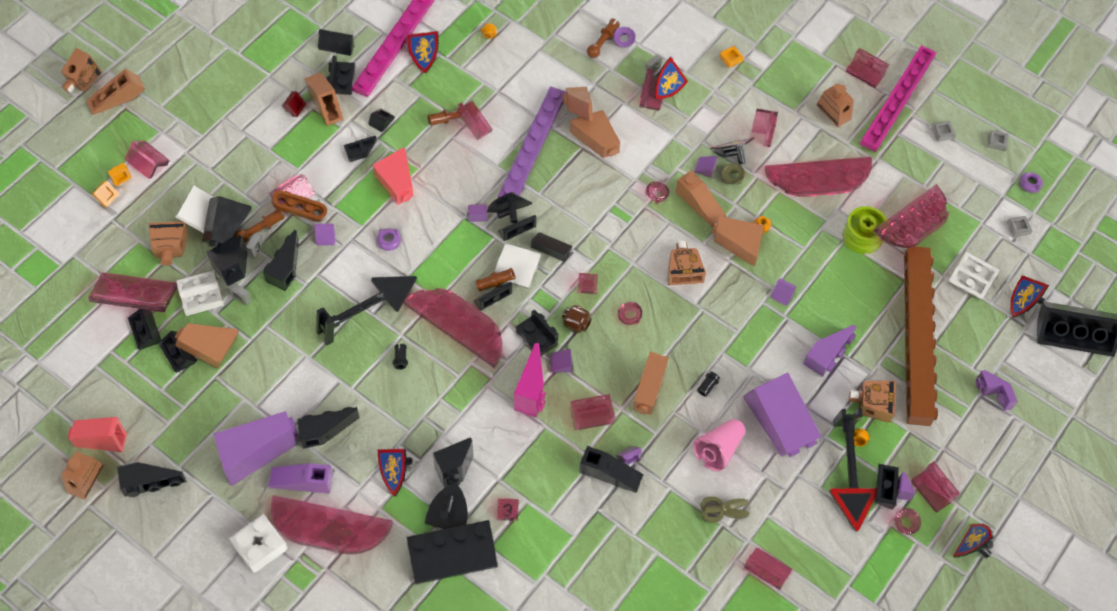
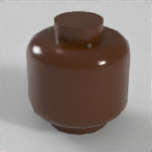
M573 305L571 308L567 307L562 315L564 326L575 333L585 332L592 321L590 312L578 305Z

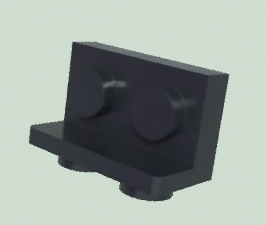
M333 56L332 62H329L328 66L330 76H327V81L334 88L336 94L352 95L355 63L338 62L337 56Z
M535 309L531 311V317L516 326V331L532 349L535 343L539 344L540 356L558 345L559 334L553 326L550 327L544 315L538 313Z

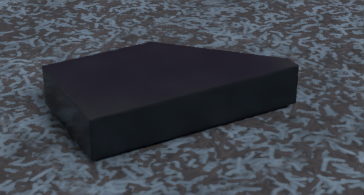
M376 135L345 144L344 149L349 162L368 157L377 142Z

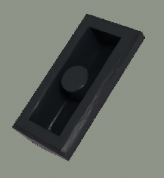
M319 29L318 50L347 56L352 55L355 47L353 35Z
M536 215L529 216L498 230V233L503 241L509 240L535 228L537 217Z
M541 232L531 241V248L564 262L573 246Z
M506 282L501 284V286L474 299V303L482 311L511 295L512 283Z
M141 307L128 317L139 350L156 345L161 341L150 310Z
M171 330L159 342V345L174 371L178 373L195 364L197 359L190 353L175 346L177 331Z
M878 464L875 502L892 510L897 502L899 467Z

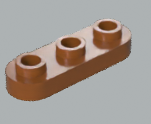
M284 190L276 191L271 200L274 208L315 222L323 221L327 215V208L323 203Z

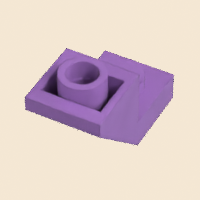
M981 370L976 378V386L981 391L982 396L997 394L998 402L1002 404L1004 411L1011 410L1017 403L1011 384L986 370Z

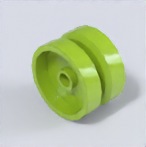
M870 206L855 208L848 216L842 233L843 241L854 252L860 254L873 253L882 245L888 230V220L877 208Z

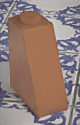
M320 72L304 78L309 94L326 125L329 126L344 120L335 90L324 75Z
M604 110L592 113L593 121H588L582 117L570 120L571 134L602 158L612 157L620 152V141Z
M720 216L718 223L714 222L712 231L713 234H716L714 241L750 265L755 266L764 225Z
M187 323L184 329L180 328L175 336L177 339L175 346L218 368L235 341L239 330Z
M650 351L633 404V409L638 413L652 415L666 375L669 357Z

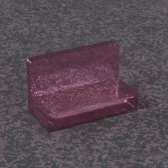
M858 48L853 61L846 68V72L875 88L886 75L889 64Z
M647 69L639 107L659 111L663 99H654L656 79H653L654 70Z
M473 101L466 105H463L462 102L458 104V114L477 140L492 132V127Z
M757 108L751 132L764 134L763 146L770 147L778 112Z
M145 140L132 141L125 157L129 164L148 179L153 178L157 167L167 166L170 161Z
M302 174L296 175L269 193L271 198L278 190H284L308 199L315 195V191L308 179Z
M935 462L930 463L924 472L911 480L935 512H939L953 503L960 495L959 491Z
M759 548L754 550L744 566V569L779 591L792 572L790 567Z

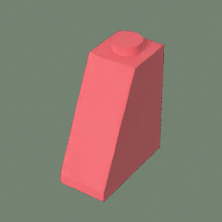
M404 148L373 164L374 176L398 205L409 201L413 197L412 181Z
M118 417L74 420L73 427L68 432V438L74 447L114 452L123 451L127 433Z

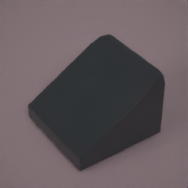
M379 109L371 113L368 124L376 130L383 132L395 119V116L383 109Z

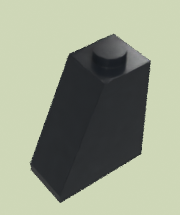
M221 196L210 198L202 242L208 243L209 247L215 248L231 240L251 211L252 206Z
M241 235L206 252L213 268L227 286L245 278L248 252Z

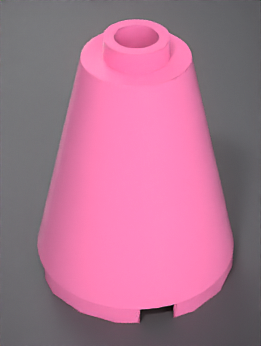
M731 419L699 436L693 443V451L698 460L702 459L705 462L704 466L713 471L720 472L726 468L745 435L744 424L739 420Z

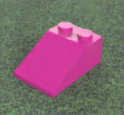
M538 343L534 344L514 392V410L536 418L538 412L543 411L546 403L544 400L546 392H544Z

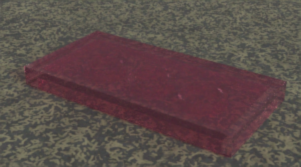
M102 272L88 298L89 302L165 312L177 290V283Z

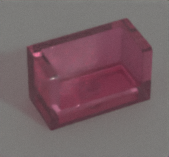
M610 394L571 401L570 411L575 431L614 424L615 413Z

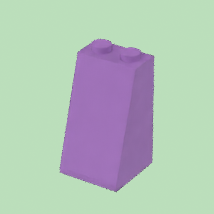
M788 372L754 388L743 396L781 457L787 454L789 457L800 453L799 448L805 446L808 449L816 445V440L822 437Z
M286 411L214 433L223 470L230 485L238 483L297 445L295 438L298 437L293 418H288Z

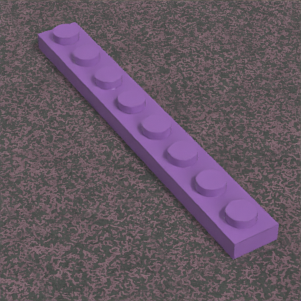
M550 86L498 194V198L510 192L520 196L561 109L563 94H566V91Z

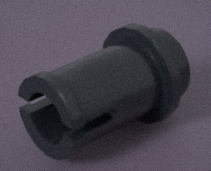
M396 344L394 346L395 359L393 360V365L395 369L403 370L408 365V360L406 359L407 346L400 344L399 349V345Z
M712 371L706 373L705 380L697 388V392L704 397H707L713 387L719 384L720 377Z

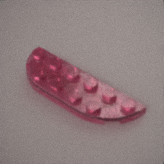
M861 157L765 166L764 170L767 178L774 186L777 185L785 190L786 194L792 196L809 197L843 194L860 188L868 179L872 168V158Z
M936 184L879 225L874 232L882 241L897 247L911 248L917 246L947 221L949 212L946 210L947 199L944 193Z
M441 288L427 291L423 289L411 294L404 300V305L493 368L497 365L502 353L501 332L496 323L479 309L457 294Z
M272 495L271 514L277 529L288 540L304 546L342 554H360L378 546L387 537L393 526V520L275 495Z

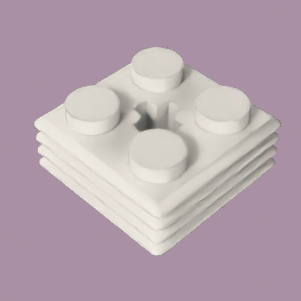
M264 514L229 537L231 544L253 573H256L288 549L286 542ZM261 541L262 545L258 546L255 542Z

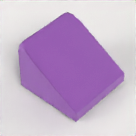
M699 157L694 172L712 177L718 157Z
M468 205L469 222L487 221V205Z
M333 223L315 224L317 245H335L336 232Z
M779 278L771 298L787 306L794 295L796 286Z
M571 349L551 354L552 372H571Z
M632 446L618 453L617 458L629 465L641 458L642 449Z
M903 472L898 478L897 498L911 501L915 491L907 474Z

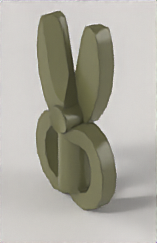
M706 497L700 504L703 510L701 517L709 523L721 521L724 515L733 519L746 518L750 513L736 508L748 505L749 501L738 498L723 504L718 497ZM708 502H715L718 504L712 506H705ZM707 514H719V516L709 517Z

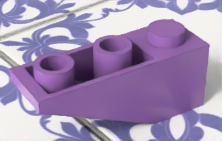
M851 325L817 341L806 355L803 364L821 376H824L827 371L831 372L836 365L835 359L837 357L841 358L846 351V348H844L846 344L851 345L856 335L854 332L857 326Z
M308 463L272 467L268 487L330 494L333 479L331 465Z

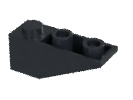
M294 229L285 238L283 246L275 252L274 258L263 270L266 282L284 291L287 290L296 277L299 247L297 230Z
M345 407L340 411H325L320 415H305L297 419L303 449L324 445L360 418L358 408Z
M587 446L580 462L579 473L637 493L643 474L607 452Z
M140 462L117 467L120 490L125 497H136L140 493L156 492L164 487H177L181 483L187 482L183 472Z

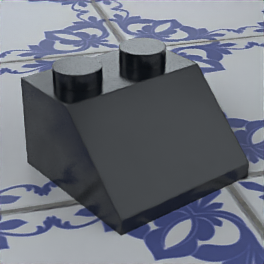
M471 437L433 453L435 470L443 487L455 481L460 485L464 481L474 457L473 440Z

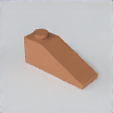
M125 68L87 99V103L92 114L95 115L133 100L145 90L140 76Z
M587 87L566 88V94H563V104H566L568 111L588 121H593L592 101Z
M692 170L678 179L676 193L712 228L714 227V222L718 223L720 216L726 217V214L705 183Z

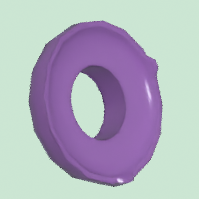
M619 27L614 32V42L619 47H629L635 42L636 34L629 27ZM622 35L629 36V40L626 42H622L620 40V37Z
M1028 172L1020 177L1019 186L1027 192L1035 193L1041 190L1043 181L1038 174ZM1033 178L1036 184L1029 183L1027 179Z
M387 228L379 230L377 244L381 249L391 251L400 245L401 237L397 229ZM386 235H392L394 237V239L391 242H386L383 240L384 236Z

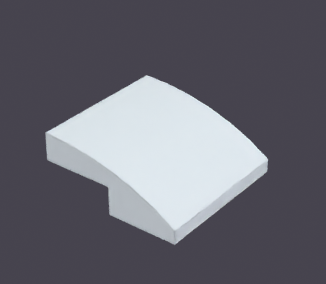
M193 186L176 218L203 233L209 200L213 196Z
M505 243L495 272L499 273L512 268L516 279L508 282L530 289L541 253Z
M966 252L948 282L982 300L1000 270Z
M214 270L176 281L186 316L224 306Z

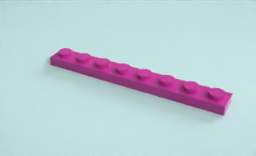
M435 0L411 1L353 84V92L367 98L408 40L407 35L413 33Z
M920 46L862 138L860 145L874 152L878 150L937 52L925 46Z

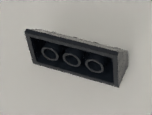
M1042 301L1037 319V343L1115 357L1117 350V314Z
M489 520L406 537L415 585L498 567Z

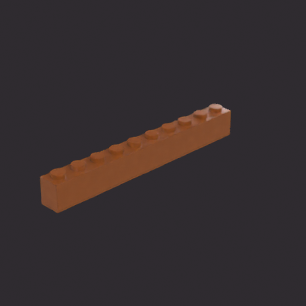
M908 246L904 254L907 424L931 426L938 417V408H935L938 392L934 387L937 381V373L934 372L937 357L933 351L936 347V338H933V332L936 327V323L933 321L935 304H932L935 289L932 288L934 272L931 271L934 256L931 255V248Z

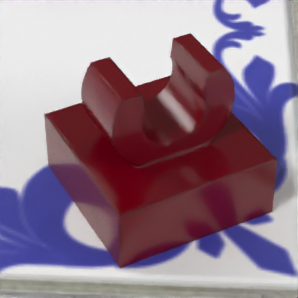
M292 91L282 104V107L285 111H289L293 117H298L306 102L297 91Z

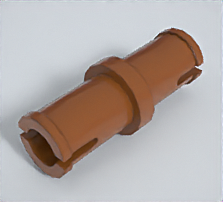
M509 268L499 273L493 272L488 277L476 280V285L479 291H483L493 286L499 287L502 283L516 279L514 270Z

